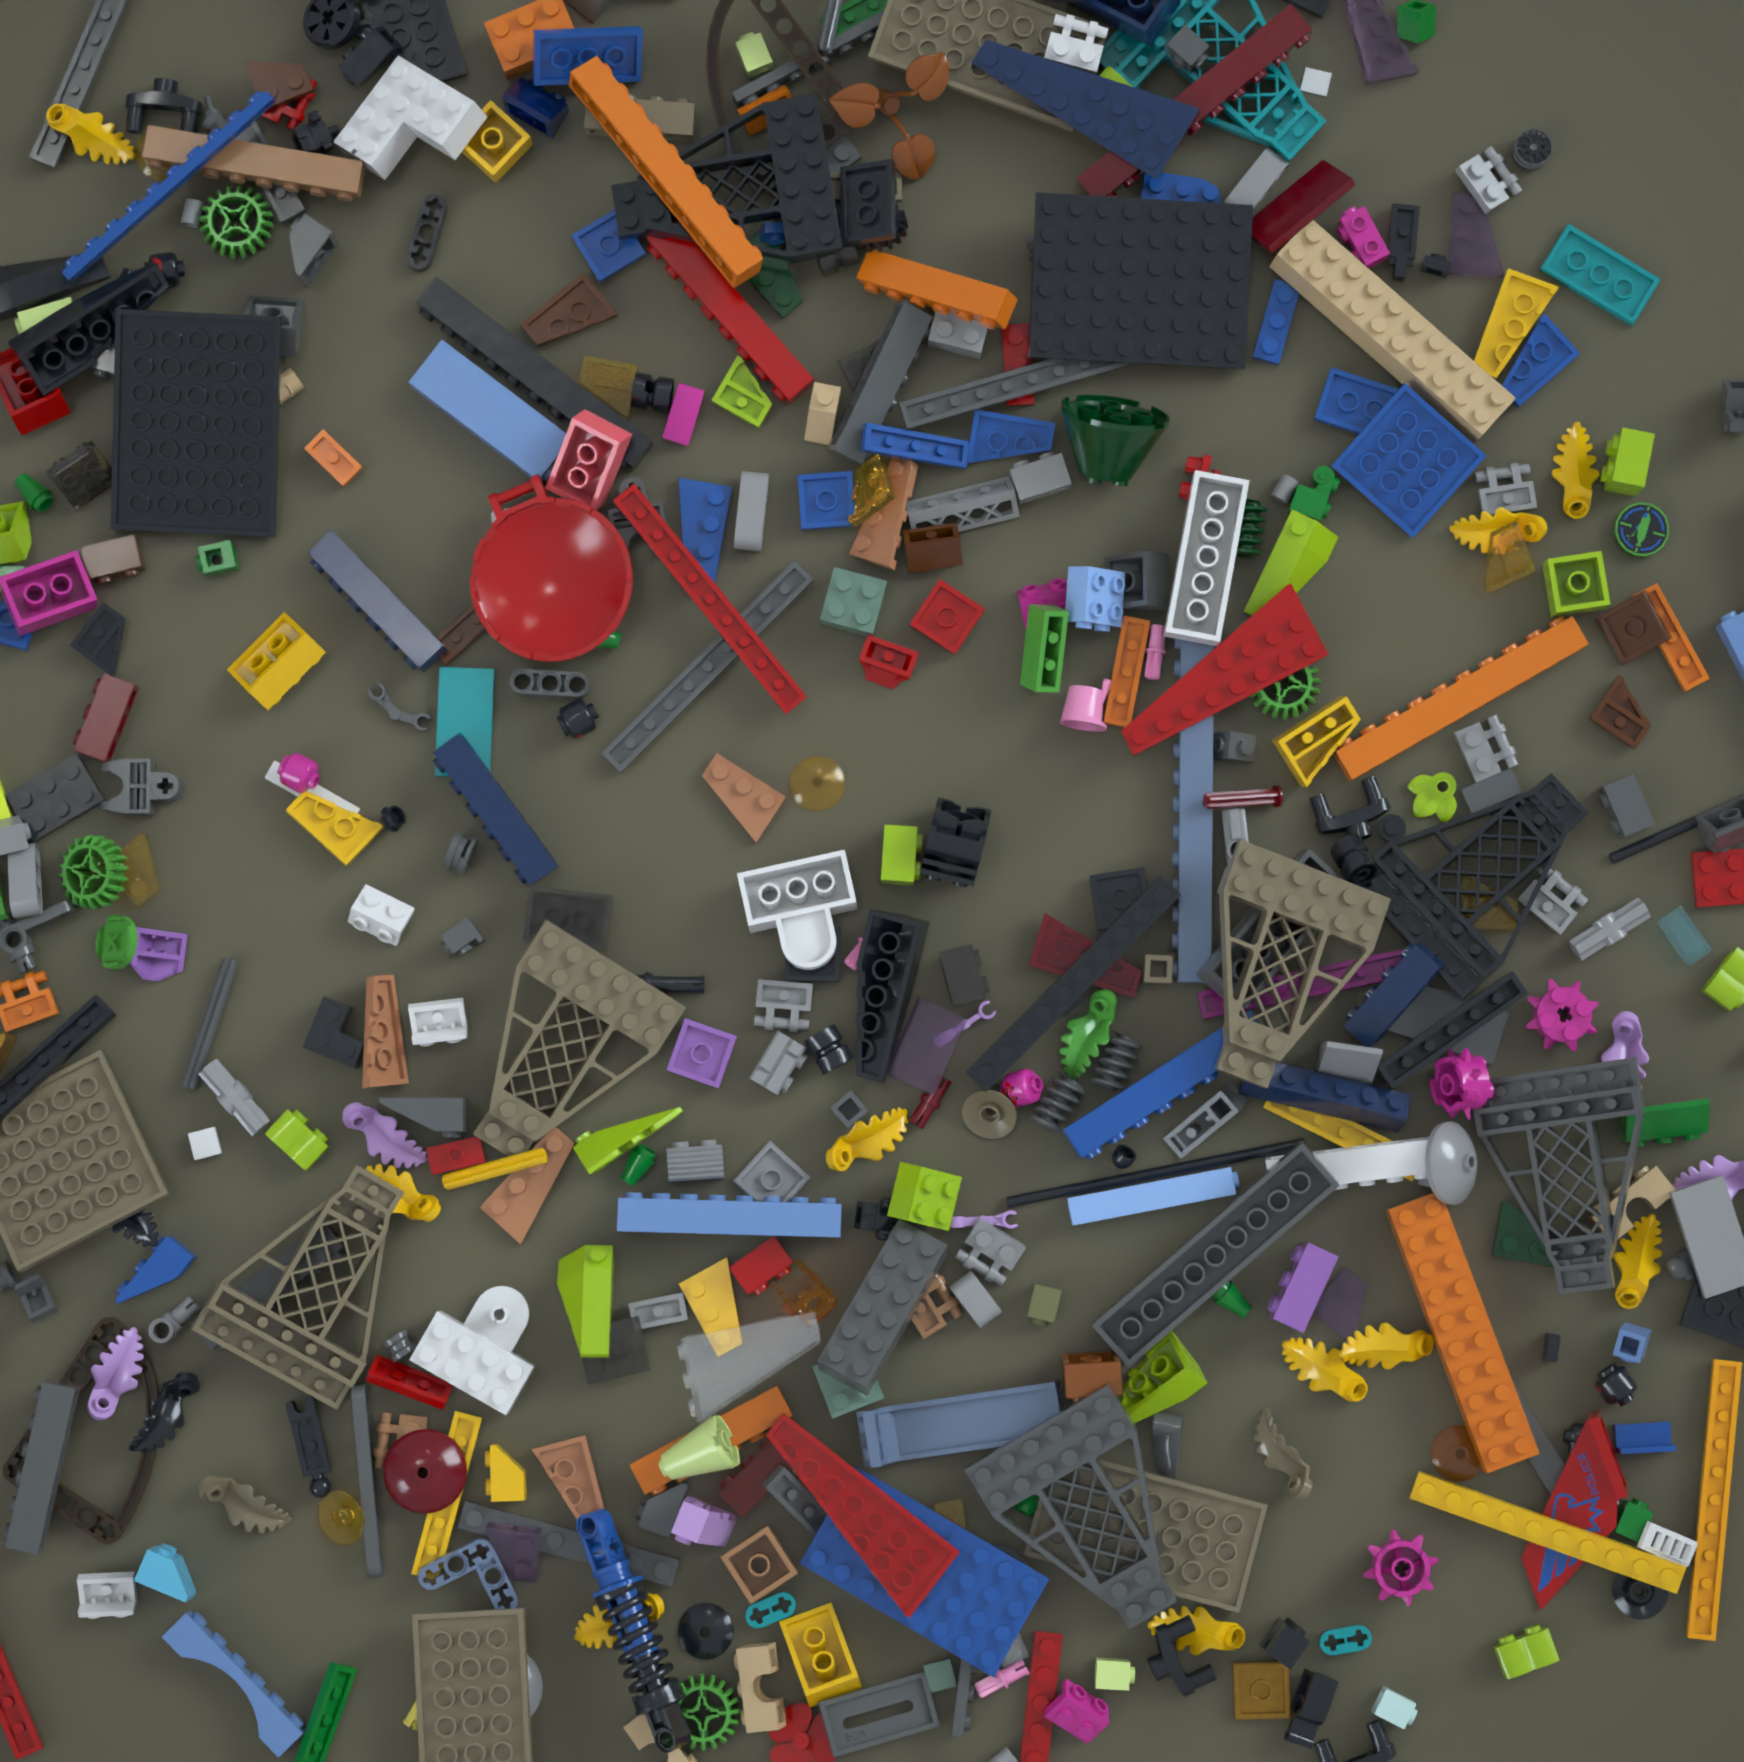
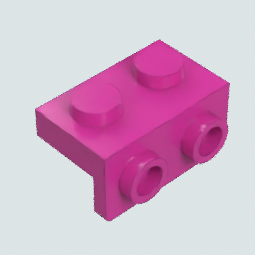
M1053 579L1048 584L1040 586L1027 585L1022 590L1016 591L1025 630L1027 627L1029 604L1055 605L1065 609L1067 579Z
M1066 1679L1062 1682V1694L1044 1709V1717L1088 1744L1109 1725V1708L1102 1699L1094 1697L1080 1685Z

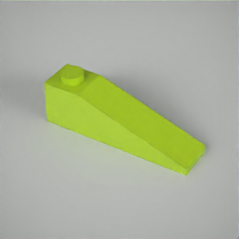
M25 501L0 505V564L17 563L27 558L32 543Z
M1291 510L1243 613L1252 616L1290 583L1295 592L1298 593L1328 561L1338 536L1318 521Z
M1170 1331L1144 1354L1146 1357L1136 1369L1131 1368L1127 1373L1130 1377L1122 1385V1395H1116L1120 1404L1125 1407L1133 1422L1136 1423L1186 1400L1208 1382L1198 1363L1174 1332Z

